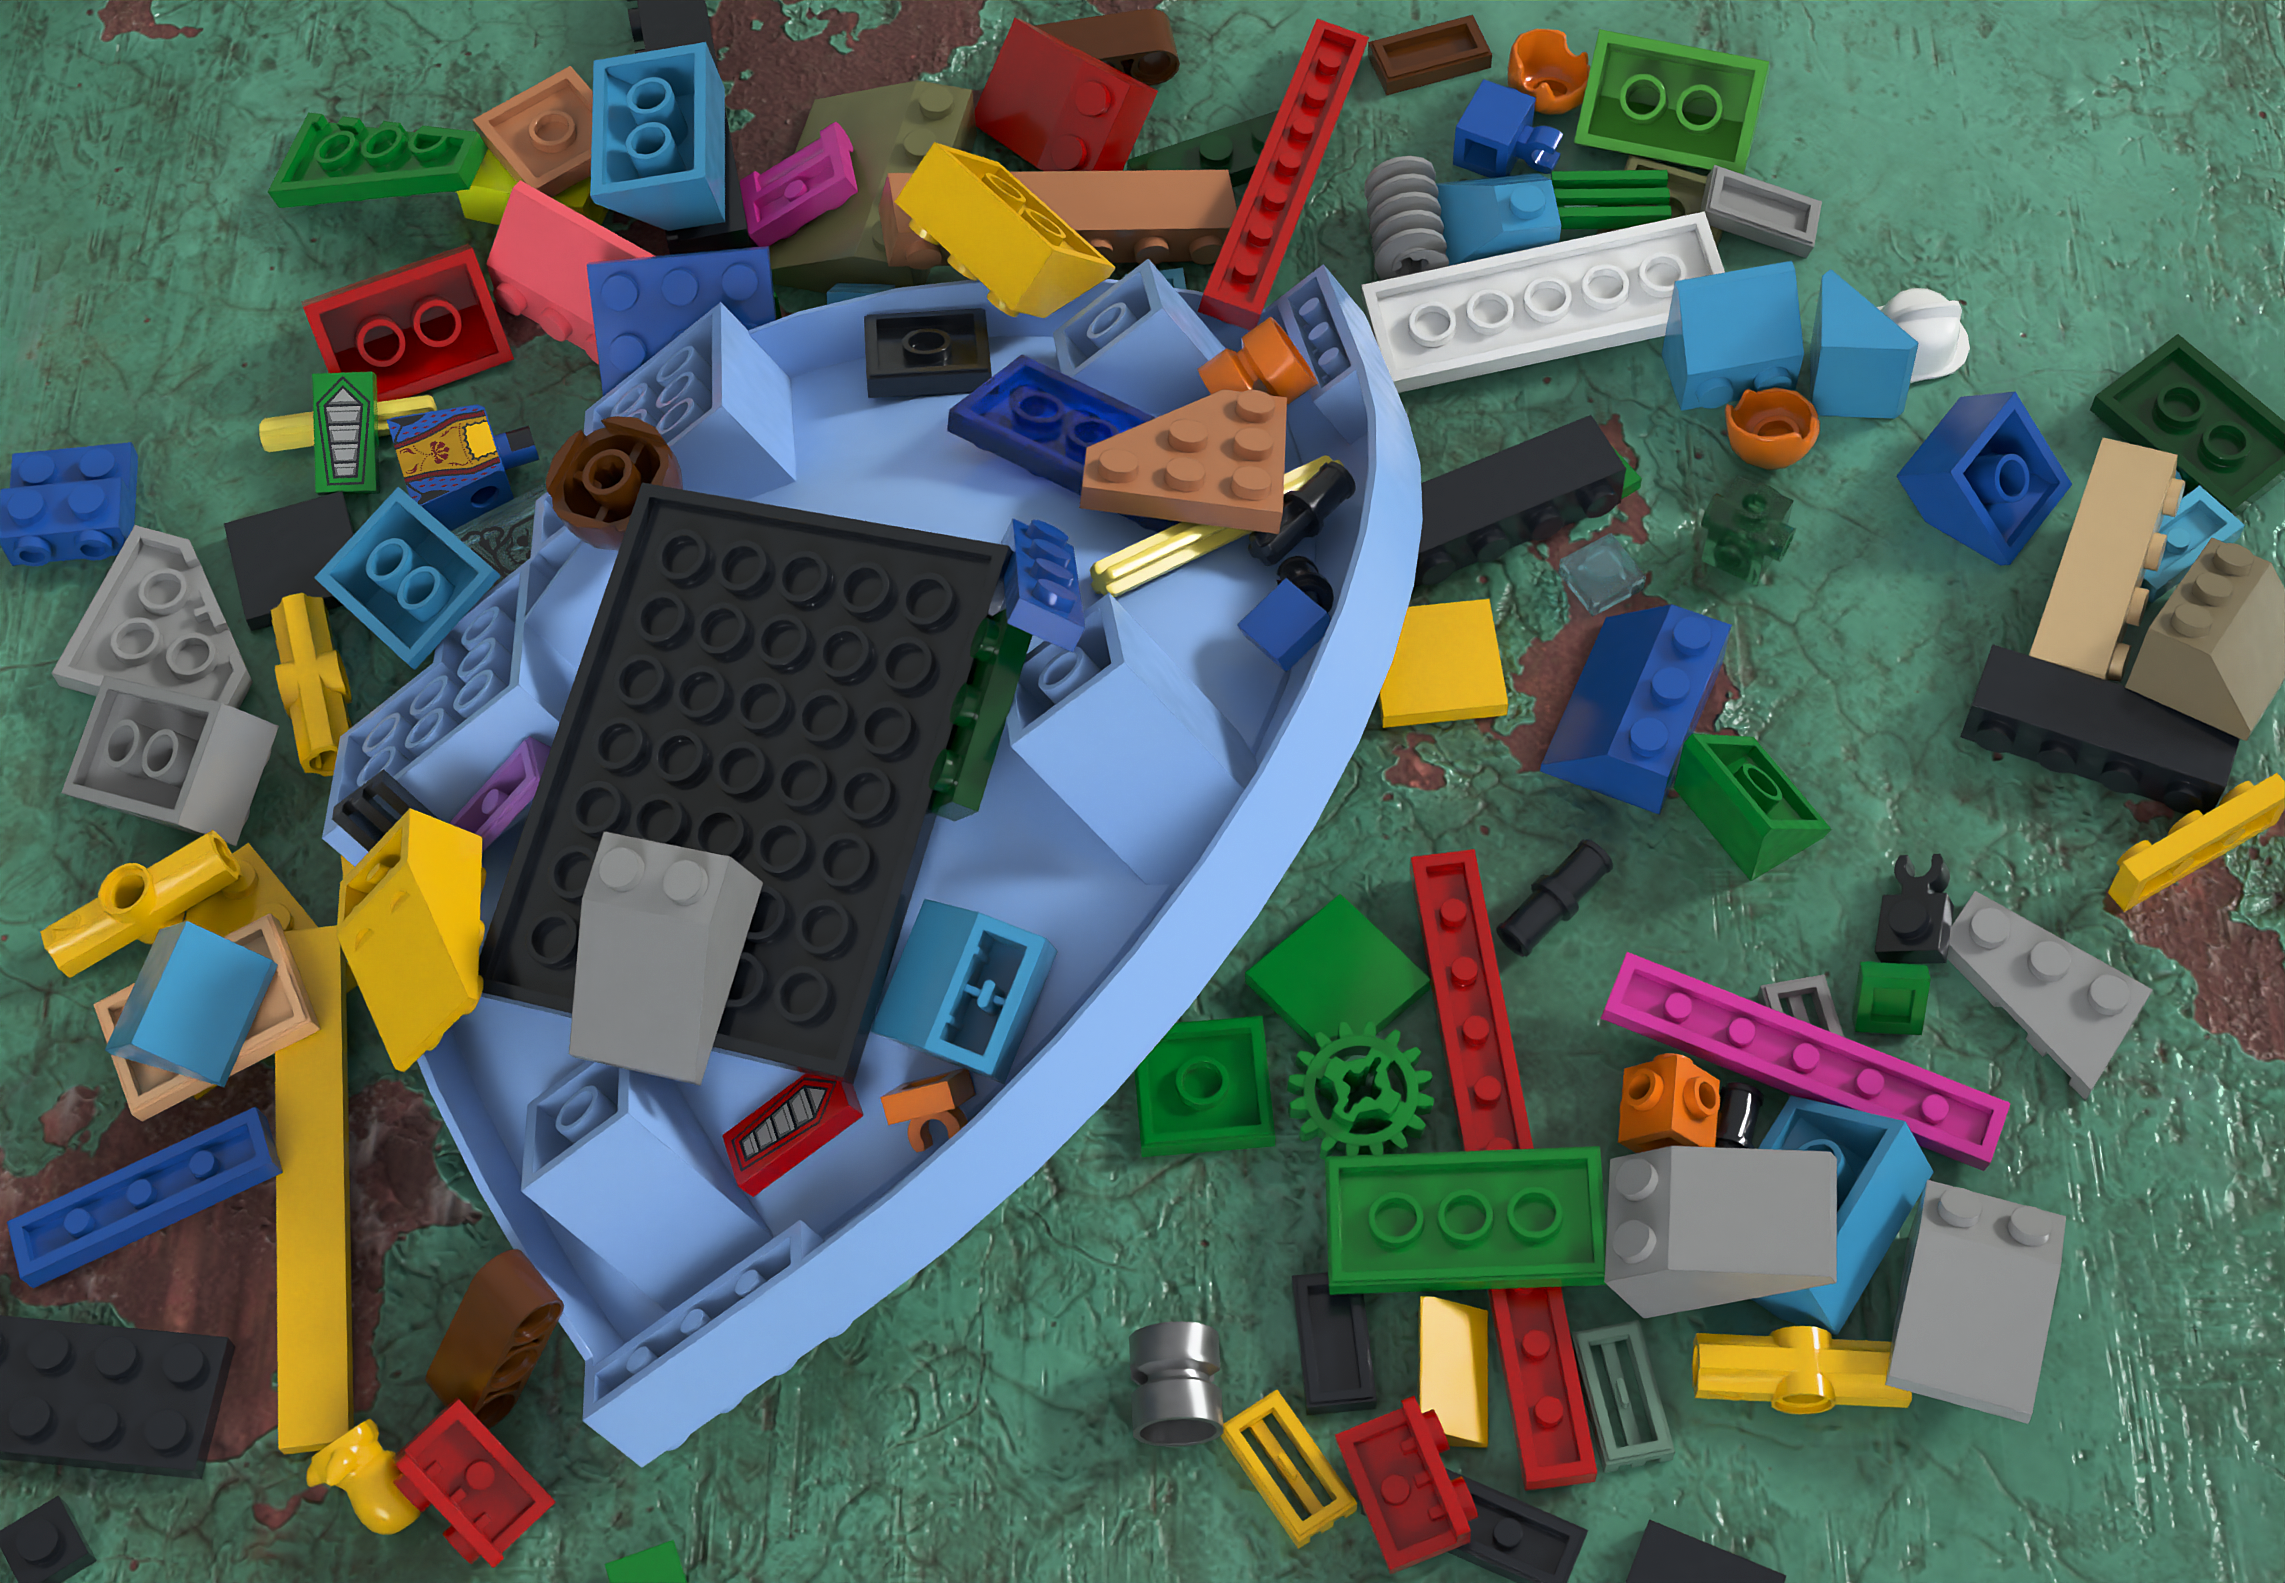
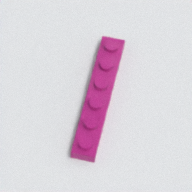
M1629 952L1625 955L1601 1016L1603 1020L1796 1097L1906 1121L1919 1146L1982 1171H1985L1991 1163L2011 1104Z

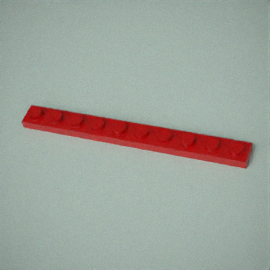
M1475 849L1411 857L1410 875L1429 977L1431 978V988L1461 1150L1534 1149ZM1561 1287L1487 1289L1525 1491L1595 1482L1598 1472Z

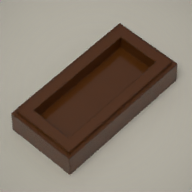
M1473 15L1368 42V57L1386 96L1489 69L1492 64V53Z

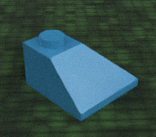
M1538 173L1436 183L1439 192L1437 200L1441 206L1440 218L1444 225L1443 237L1447 244L1445 254L1449 260V266L1559 243L1561 221L1552 180Z

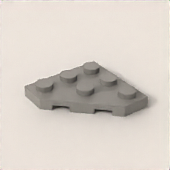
M134 525L52 671V675L59 686L96 697L104 675L222 702L237 709L240 708L253 683L190 540Z

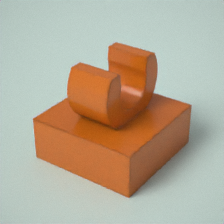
M962 1068L903 1083L880 1098L888 1125L911 1120L907 1131L908 1139L912 1148L916 1152H921L933 1145L932 1135L929 1131L931 1119L939 1120L946 1126L949 1139L968 1124L967 1117L958 1106L975 1096L976 1093L969 1070Z

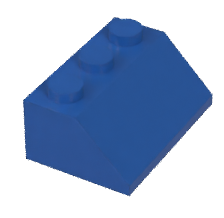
M1673 604L1606 617L1541 763L1540 772L1660 815L1677 774L1683 743L1694 733L1723 664L1732 625Z

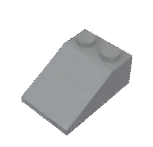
M104 675L61 793L197 836H203L214 830L227 844L236 846L242 828L248 820L250 806L263 769L269 761L271 747L279 726L222 702Z
M603 832L582 897L569 1054L579 1059L701 1086L763 882L730 856Z
M1669 1146L1610 1159L1604 1282L1644 1319L1837 1283V1158L1832 1152Z
M1927 1180L1907 1239L1885 1385L2029 1424L2033 1413L2060 1274L2066 1216L1972 1192L1964 1188Z

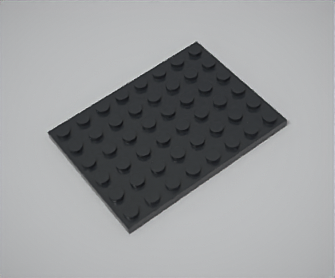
M642 483L479 956L478 975H481L483 978L481 997L572 1018L582 897L603 832L730 856L761 880L763 885L711 1051L854 1084L937 816L931 812L937 791L929 788L931 770L939 753L943 749H951L958 726L949 721L952 703L960 687L964 683L971 684L978 660L970 657V647L979 624L984 618L991 619L992 615L1001 610L1005 597L1004 575L1013 550L1008 545Z

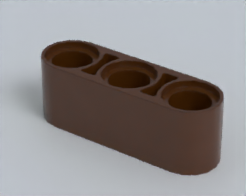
M1141 9L1034 25L1042 31L1148 86L1168 81L1179 70L1180 62L1169 17L1163 11L1157 9Z
M512 1249L495 1256L476 1273L425 1378L426 1383L445 1408L458 1397L488 1430L502 1421L515 1406L564 1309L563 1301L521 1250Z

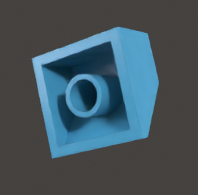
M1792 261L1675 281L1661 355L1681 411L1699 407L1717 408L1728 402L1738 401L1746 389L1755 392L1774 387L1796 390L1804 357L1796 271Z

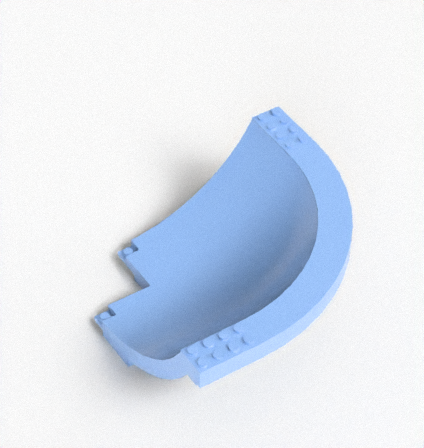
M1149 259L1145 260L1121 280L1106 279L1046 318L1019 313L1017 317L1005 314L987 299V294L990 290L979 279L977 281L963 280L895 288L799 311L751 330H747L720 302L585 411L584 434L586 436L595 430L605 428L601 420L613 416L636 417L656 427L678 460L682 472L683 490L1001 544L1012 519H1016L1026 525H1030L1032 520L1046 522L1064 532L1069 538L1067 543L1074 546L1085 629L1073 653L1037 636H1032L979 811L957 821H952L939 815L936 816L873 1019L872 1026L924 899L985 914L1045 937L1058 950L1005 1084L969 1071L976 1095L958 1106L967 1117L968 1124L952 1138L949 1139L947 1128L941 1121L931 1119L929 1131L932 1135L933 1145L925 1151L916 1152L908 1139L907 1131L911 1120L888 1125L880 1097L903 1083L962 1068L871 1032V1029L853 1084L864 1116L754 1197L737 1186L722 1135L805 1073L711 1051L701 1086L579 1059L569 1054L572 1018L485 997H480L475 1009L468 1015L463 1014L443 1034L439 1044L433 1050H427L417 1059L428 1089L481 1195L512 1248L521 1250L563 1301L564 1309L558 1322L585 1360L583 1422L641 1468L665 1451H671L681 1446L691 1433L720 1413H727L734 1409L744 1396L773 1376L786 1373L800 1357L828 1338L842 1334L856 1318L947 1251L1034 1175L1119 1089L1190 1007L1259 915L1315 827L1361 739L1393 661L1414 587L1423 522L1421 465L1407 413L1365 314L1324 264L1267 308L1263 309L1258 325L1269 317L1275 319L1297 347L1318 382L1317 385L1299 398L1287 404L1284 474L1327 455L1333 461L1340 460L1344 468L1352 475L1356 486L1354 494L1349 499L1343 501L1323 520L1324 526L1318 535L1312 538H1303L1275 565L1265 566L1259 558L1251 556L1248 551V545L1250 544L1249 536L1251 534L1249 533L1115 598L1110 593L1105 596L1102 593L1096 594L1090 584L1093 579L1089 570L1093 563L1181 523V521L1079 508L1087 447L1211 395L1199 375L1198 368L1226 348L1236 352L1241 350V337L1250 332V330L1227 324L1219 319L1199 313L1198 308L1203 292L1173 288ZM985 309L992 372V391L868 398L864 316ZM548 492L536 500L530 559L479 599L437 645L433 663L340 736L322 839L354 867L364 858L368 851L332 820L333 809L335 805L383 769L439 820L449 823L529 736L552 747L618 551L595 548L570 532L552 508V497ZM1304 556L1314 562L1319 574L1325 577L1332 587L1334 600L1332 608L1328 612L1332 619L1324 637L1294 666L1285 672L1251 643L1241 632L1237 624L1278 586L1276 580L1281 579L1276 573L1281 563L1289 557ZM1005 597L1001 610L1006 608ZM378 794L373 797L396 820L402 817ZM533 799L482 853V867L486 870V882L481 893L480 920L484 922L485 933L479 948V956Z

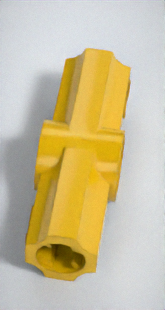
M298 593L283 597L281 603L271 610V622L281 664L275 665V675L284 708L288 717L292 720L299 761L304 772L316 773L327 777L334 774L340 736L352 728L347 704L352 703V694L339 651L335 650L328 610L323 598Z
M211 830L148 868L138 863H127L119 866L104 879L97 898L40 931L44 948L53 958L57 968L71 978L136 939L145 944H153L160 929L182 922L186 910L242 877L238 861L229 850L225 840L214 830Z
M1811 1326L1784 1327L1772 1331L1768 1336L1696 1333L1693 1340L1691 1370L1695 1398L1771 1402L1772 1407L1777 1411L1798 1415L1822 1413L1831 1410L1835 1405L1908 1408L1912 1401V1392L1885 1385L1892 1341L1832 1339L1831 1333L1827 1330Z

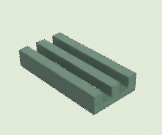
M1639 1320L1572 1332L1571 1340L1579 1381L1603 1472L1618 1471L1619 1466L1630 1464L1631 1468L1644 1466L1648 1460L1658 1459L1659 1463L1673 1460L1675 1449ZM1626 1340L1650 1428L1652 1442H1641L1615 1341ZM1599 1345L1625 1447H1616L1590 1346Z

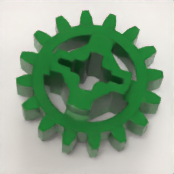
M1344 1021L1339 1023L1337 1040L1331 1041L1321 1031L1314 1035L1313 1046L1316 1055L1302 1050L1298 1052L1295 1065L1304 1074L1289 1075L1287 1091L1302 1097L1296 1098L1289 1103L1288 1114L1289 1118H1306L1305 1123L1300 1128L1299 1138L1302 1142H1306L1318 1136L1322 1140L1319 1154L1321 1159L1325 1160V1157L1331 1156L1335 1149L1344 1152V1156L1358 1154L1380 1155L1383 1154V1150L1389 1148L1393 1154H1406L1408 1144L1404 1134L1418 1139L1423 1135L1426 1124L1417 1115L1430 1114L1434 1098L1419 1092L1430 1087L1433 1077L1431 1071H1414L1413 1068L1419 1061L1421 1051L1418 1047H1414L1402 1053L1397 1048L1401 1034L1398 1030L1394 1029L1383 1040L1376 1037L1374 1021H1367L1362 1035H1353L1350 1026ZM1353 1055L1366 1056L1364 1058L1346 1062L1341 1059L1343 1057ZM1391 1069L1401 1082L1405 1102L1400 1100L1401 1094L1391 1089L1388 1079ZM1374 1076L1370 1097L1365 1096L1359 1104L1355 1103L1349 1113H1346L1349 1093L1358 1091L1361 1085L1365 1086L1370 1077ZM1315 1086L1320 1089V1095L1330 1101L1332 1115L1329 1120L1326 1119L1318 1106ZM1371 1127L1380 1130L1372 1134H1353L1354 1131Z

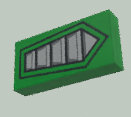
M373 372L312 374L316 493L320 496L340 491L344 495L380 494L376 374Z

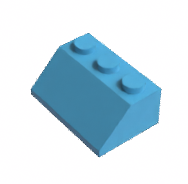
M706 42L594 60L590 196L595 204L667 231L725 222V87Z
M1790 1096L1758 1149L1832 1152L1837 1158V1283L1753 1298L1752 1300L1779 1319L1803 1326L1818 1327L1827 1330L1831 1334L1838 1335L1924 1190L1927 1180L1931 1178L1934 1172L1906 1121Z

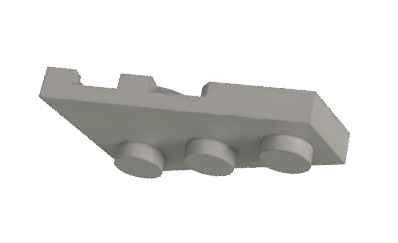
M1974 891L1951 927L1947 959L1994 1007H2003L2028 1033L2026 1040L2042 1057L2046 1054L2052 1057L2071 1077L2070 1086L2086 1101L2147 1002L2153 989L1977 891Z

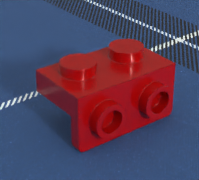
M1413 1395L1401 1400L1400 1409L1335 1434V1441L1390 1575L1470 1543L1471 1529L1468 1521L1478 1518L1477 1509L1463 1477L1449 1479L1439 1454L1450 1450V1447L1434 1409L1422 1413Z
M458 1397L393 1456L394 1464L402 1472L393 1481L395 1486L421 1513L431 1504L434 1505L451 1523L442 1533L443 1536L471 1565L482 1556L491 1567L495 1568L504 1559L503 1552L556 1502Z

